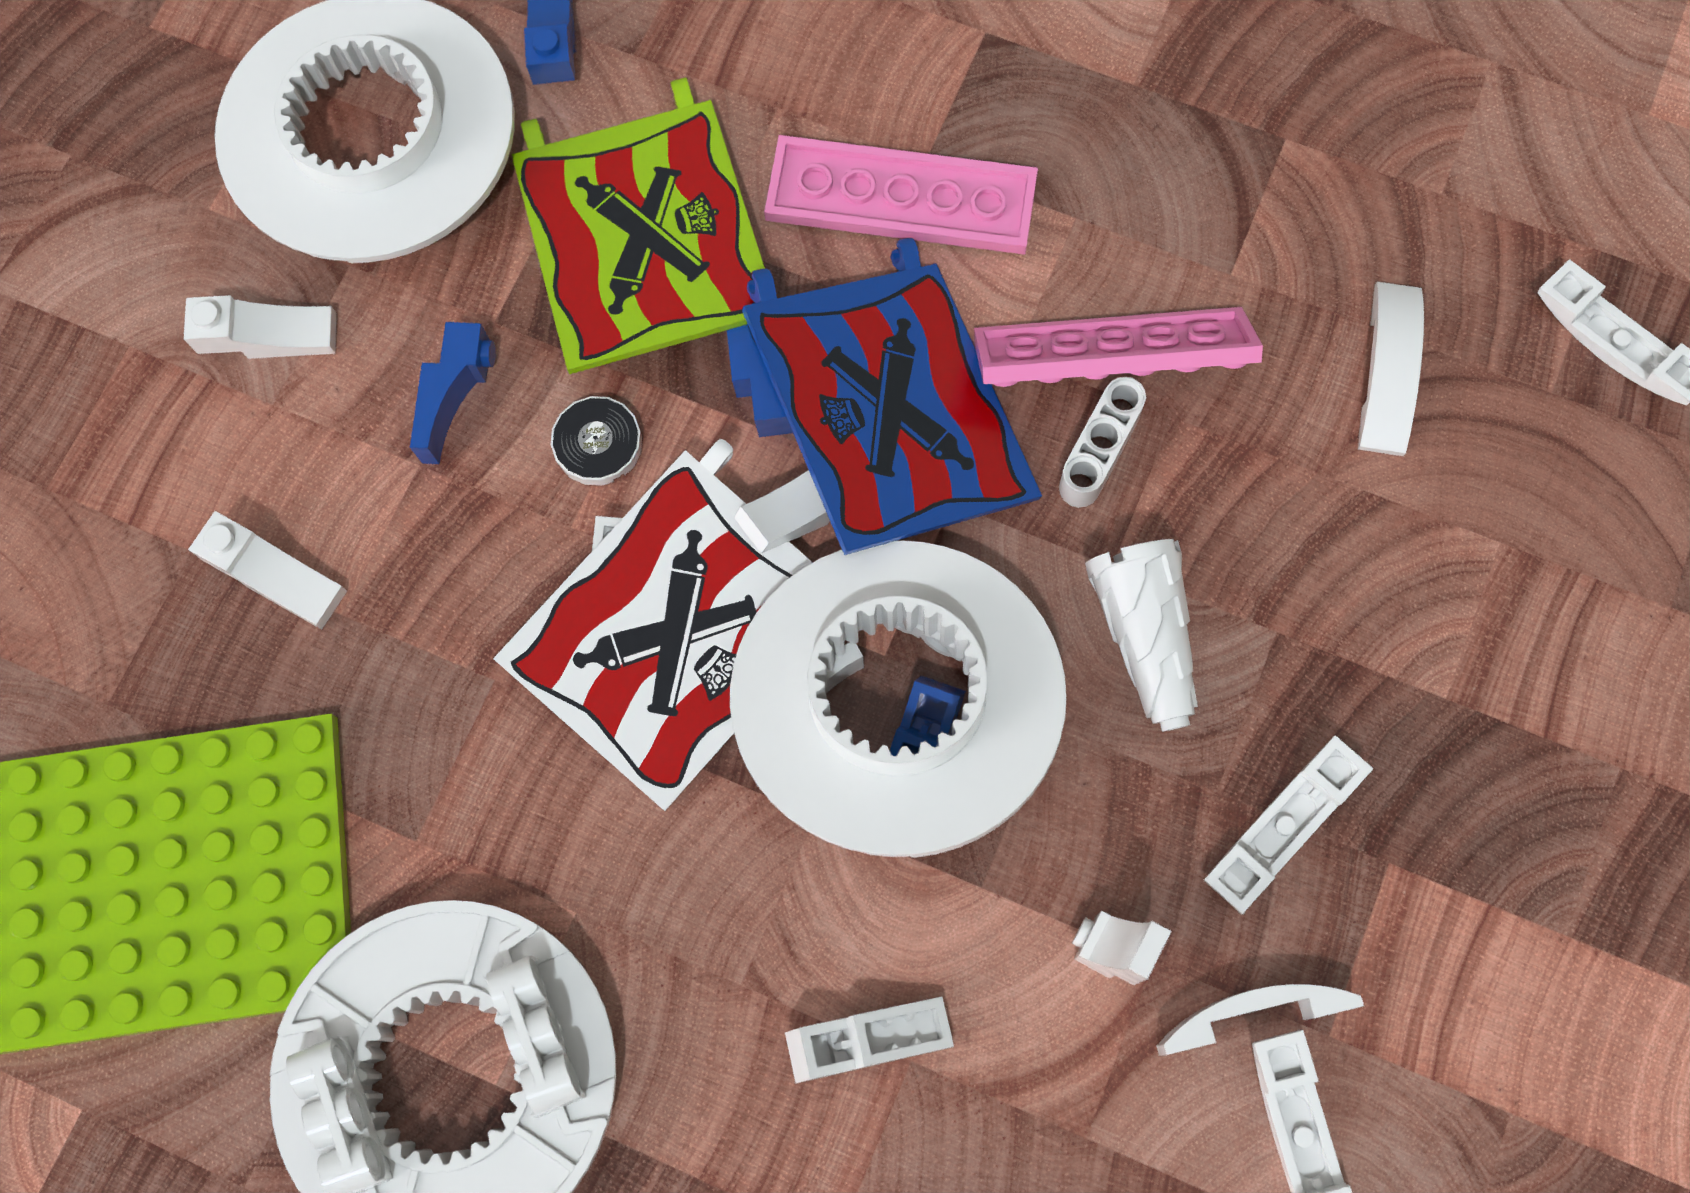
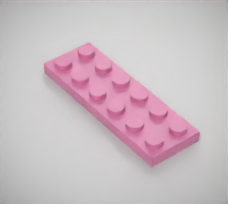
M779 135L764 211L765 221L901 239L912 238L917 241L1025 255L1038 168Z
M1242 307L974 328V345L983 384H993L1000 387L1012 386L1019 381L1038 380L1044 383H1055L1063 378L1084 376L1088 379H1103L1109 374L1121 373L1146 376L1160 370L1176 369L1181 372H1194L1201 367L1223 366L1236 369L1244 367L1249 363H1262L1263 345Z

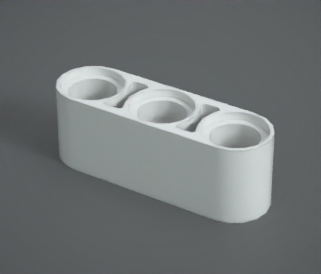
M1118 377L1109 383L1068 457L1060 480L1059 491L1063 500L1070 506L1080 508L1094 503L1135 429L1146 400L1145 389L1136 379ZM1123 399L1128 401L1133 408L1121 410L1115 407L1112 401ZM1098 436L1106 437L1113 446L1106 449L1099 448L1093 444L1091 439ZM1075 474L1086 475L1091 479L1093 485L1079 487L1072 482L1070 477Z

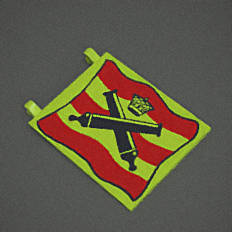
M687 78L671 81L677 107L675 110L551 144H545L538 119H530L521 123L528 150L511 155L569 374L747 325L742 309L745 305L755 303L748 294L747 283L753 280L751 275L754 270L765 269L712 101L707 100L694 104Z

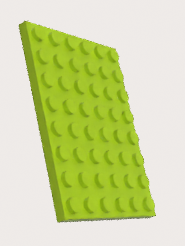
M333 714L0 762V1055L285 1013L298 987L312 968L330 949L351 933L338 717Z

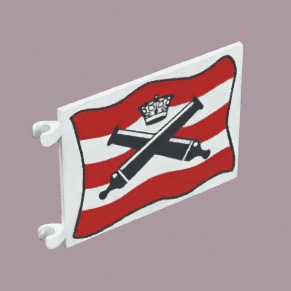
M719 439L700 462L685 450L493 658L664 811L734 734L730 711V684L734 661L747 627L760 607L778 587L799 570L813 563L790 542L760 553L735 520L734 516L740 507L746 503L714 476L733 456L732 446L723 439Z

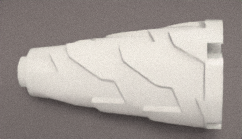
M1174 539L1156 540L1121 548L1122 553L1113 556L1114 562H1111L1109 552L1090 559L1085 563L1088 578L1098 595L1113 641L1118 643L1129 676L1137 688L1146 718H1151L1153 724L1160 723L1162 732L1189 726L1188 716L1195 714L1194 707H1198L1192 677L1193 661L1187 629L1190 618L1182 576V552L1178 540L1175 542Z

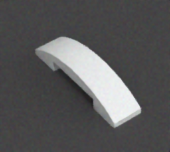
M1570 259L1539 288L1537 293L1553 315L1579 342L1599 359L1649 391L1684 405L1690 403V349L1681 343L1675 350L1671 349L1604 299L1601 294L1606 286Z
M1376 282L1374 285L1370 326H1374L1367 401L1361 411L1358 450L1404 456L1410 438L1421 371L1424 335L1422 288Z
M1335 735L1247 829L1205 877L1204 881L1240 914H1243L1276 878L1274 876L1374 768Z
M1309 984L1278 985L1255 989L1224 998L1193 1013L1180 1022L1157 1045L1159 1056L1216 1043L1210 1022L1298 1001L1303 1020L1363 1007V1000L1360 995L1345 990Z
M1297 1030L1253 1042L1255 1064L1265 1108L1291 1193H1352L1350 1185L1344 1183L1316 1090L1315 1082H1319L1304 1031Z

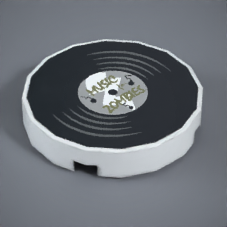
M590 396L573 402L560 413L552 428L551 448L557 464L569 478L585 485H606L614 482L613 479L620 477L622 474L625 476L634 468L641 454L642 434L635 415L623 403L609 397Z

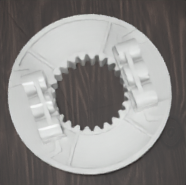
M327 0L303 9L271 29L249 50L234 70L223 93L216 119L215 147L218 166L225 186L236 205L256 227L277 242L313 257L348 261V263H369L393 259L420 250L445 237L475 213L490 195L506 166L512 147L515 127L513 95L502 64L490 44L473 26L452 11L426 0ZM362 66H368L371 73H376L381 66L397 82L403 85L407 83L411 90L421 99L417 107L422 116L414 118L413 121L418 131L405 134L408 141L406 146L398 144L393 146V157L389 158L384 154L378 155L377 165L372 166L367 160H362L359 168L353 170L349 162H344L338 170L333 160L328 159L322 163L317 154H310L304 145L305 140L300 134V131L305 129V125L300 117L309 113L305 102L316 101L317 96L314 90L316 88L328 89V79L330 77L340 81L344 78V71L350 69L357 75L360 73Z
M901 540L845 556L843 551L839 550L802 568L778 587L757 611L739 645L730 684V711L738 749L749 773L771 803L787 818L807 832L849 850L877 856H911L916 858L953 850L980 839L1012 817L1031 798L1048 772L1060 743L1066 711V684L1061 656L1050 629L1031 600L1014 583L991 566L963 552L925 542ZM877 624H883L888 631H893L896 628L917 638L921 637L929 647L938 653L962 661L964 675H969L968 703L963 706L962 720L955 719L952 723V736L943 732L938 734V746L935 748L926 741L922 742L918 754H913L907 746H902L897 756H891L888 746L882 745L876 753L870 752L869 741L865 739L853 745L852 731L848 729L840 732L838 717L831 716L830 703L827 700L825 689L828 687L827 671H833L835 667L833 655L843 656L845 653V640L856 644L859 642V631L864 630L869 635H874Z
M454 900L426 902L386 913L353 931L330 949L312 968L298 987L285 1011L278 1028V1037L270 1071V1106L277 1146L285 1167L300 1193H572L589 1170L601 1147L609 1124L615 1096V1045L608 1014L600 994L585 968L566 946L538 924L516 913L492 905ZM443 1001L460 1003L462 1001L465 1004L479 1006V1010L482 1012L496 1014L494 1022L503 1028L508 1048L515 1060L514 1068L516 1073L514 1074V1079L521 1083L523 1090L511 1094L510 1100L516 1105L517 1109L515 1112L503 1113L501 1119L506 1128L491 1129L488 1132L489 1142H475L471 1145V1150H459L453 1153L433 1154V1151L430 1149L415 1150V1143L413 1141L398 1142L401 1132L398 1128H384L390 1116L388 1112L376 1111L375 1106L383 1099V1094L372 1091V1085L382 1079V1074L373 1069L374 1063L383 1061L386 1058V1054L380 1048L381 1043L393 1042L395 1039L391 1027L393 1025L405 1026L408 1023L406 1012L421 1014L424 1012V1004L440 1006Z

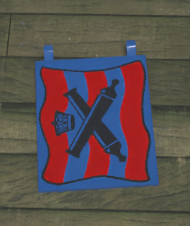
M912 238L898 240L896 243L898 249L891 252V262L899 272L777 298L774 279L769 269L754 270L751 275L753 280L747 283L748 294L755 303L745 305L742 312L844 556L1037 501L1042 497L992 384H983L976 349L937 264L921 267L918 247Z

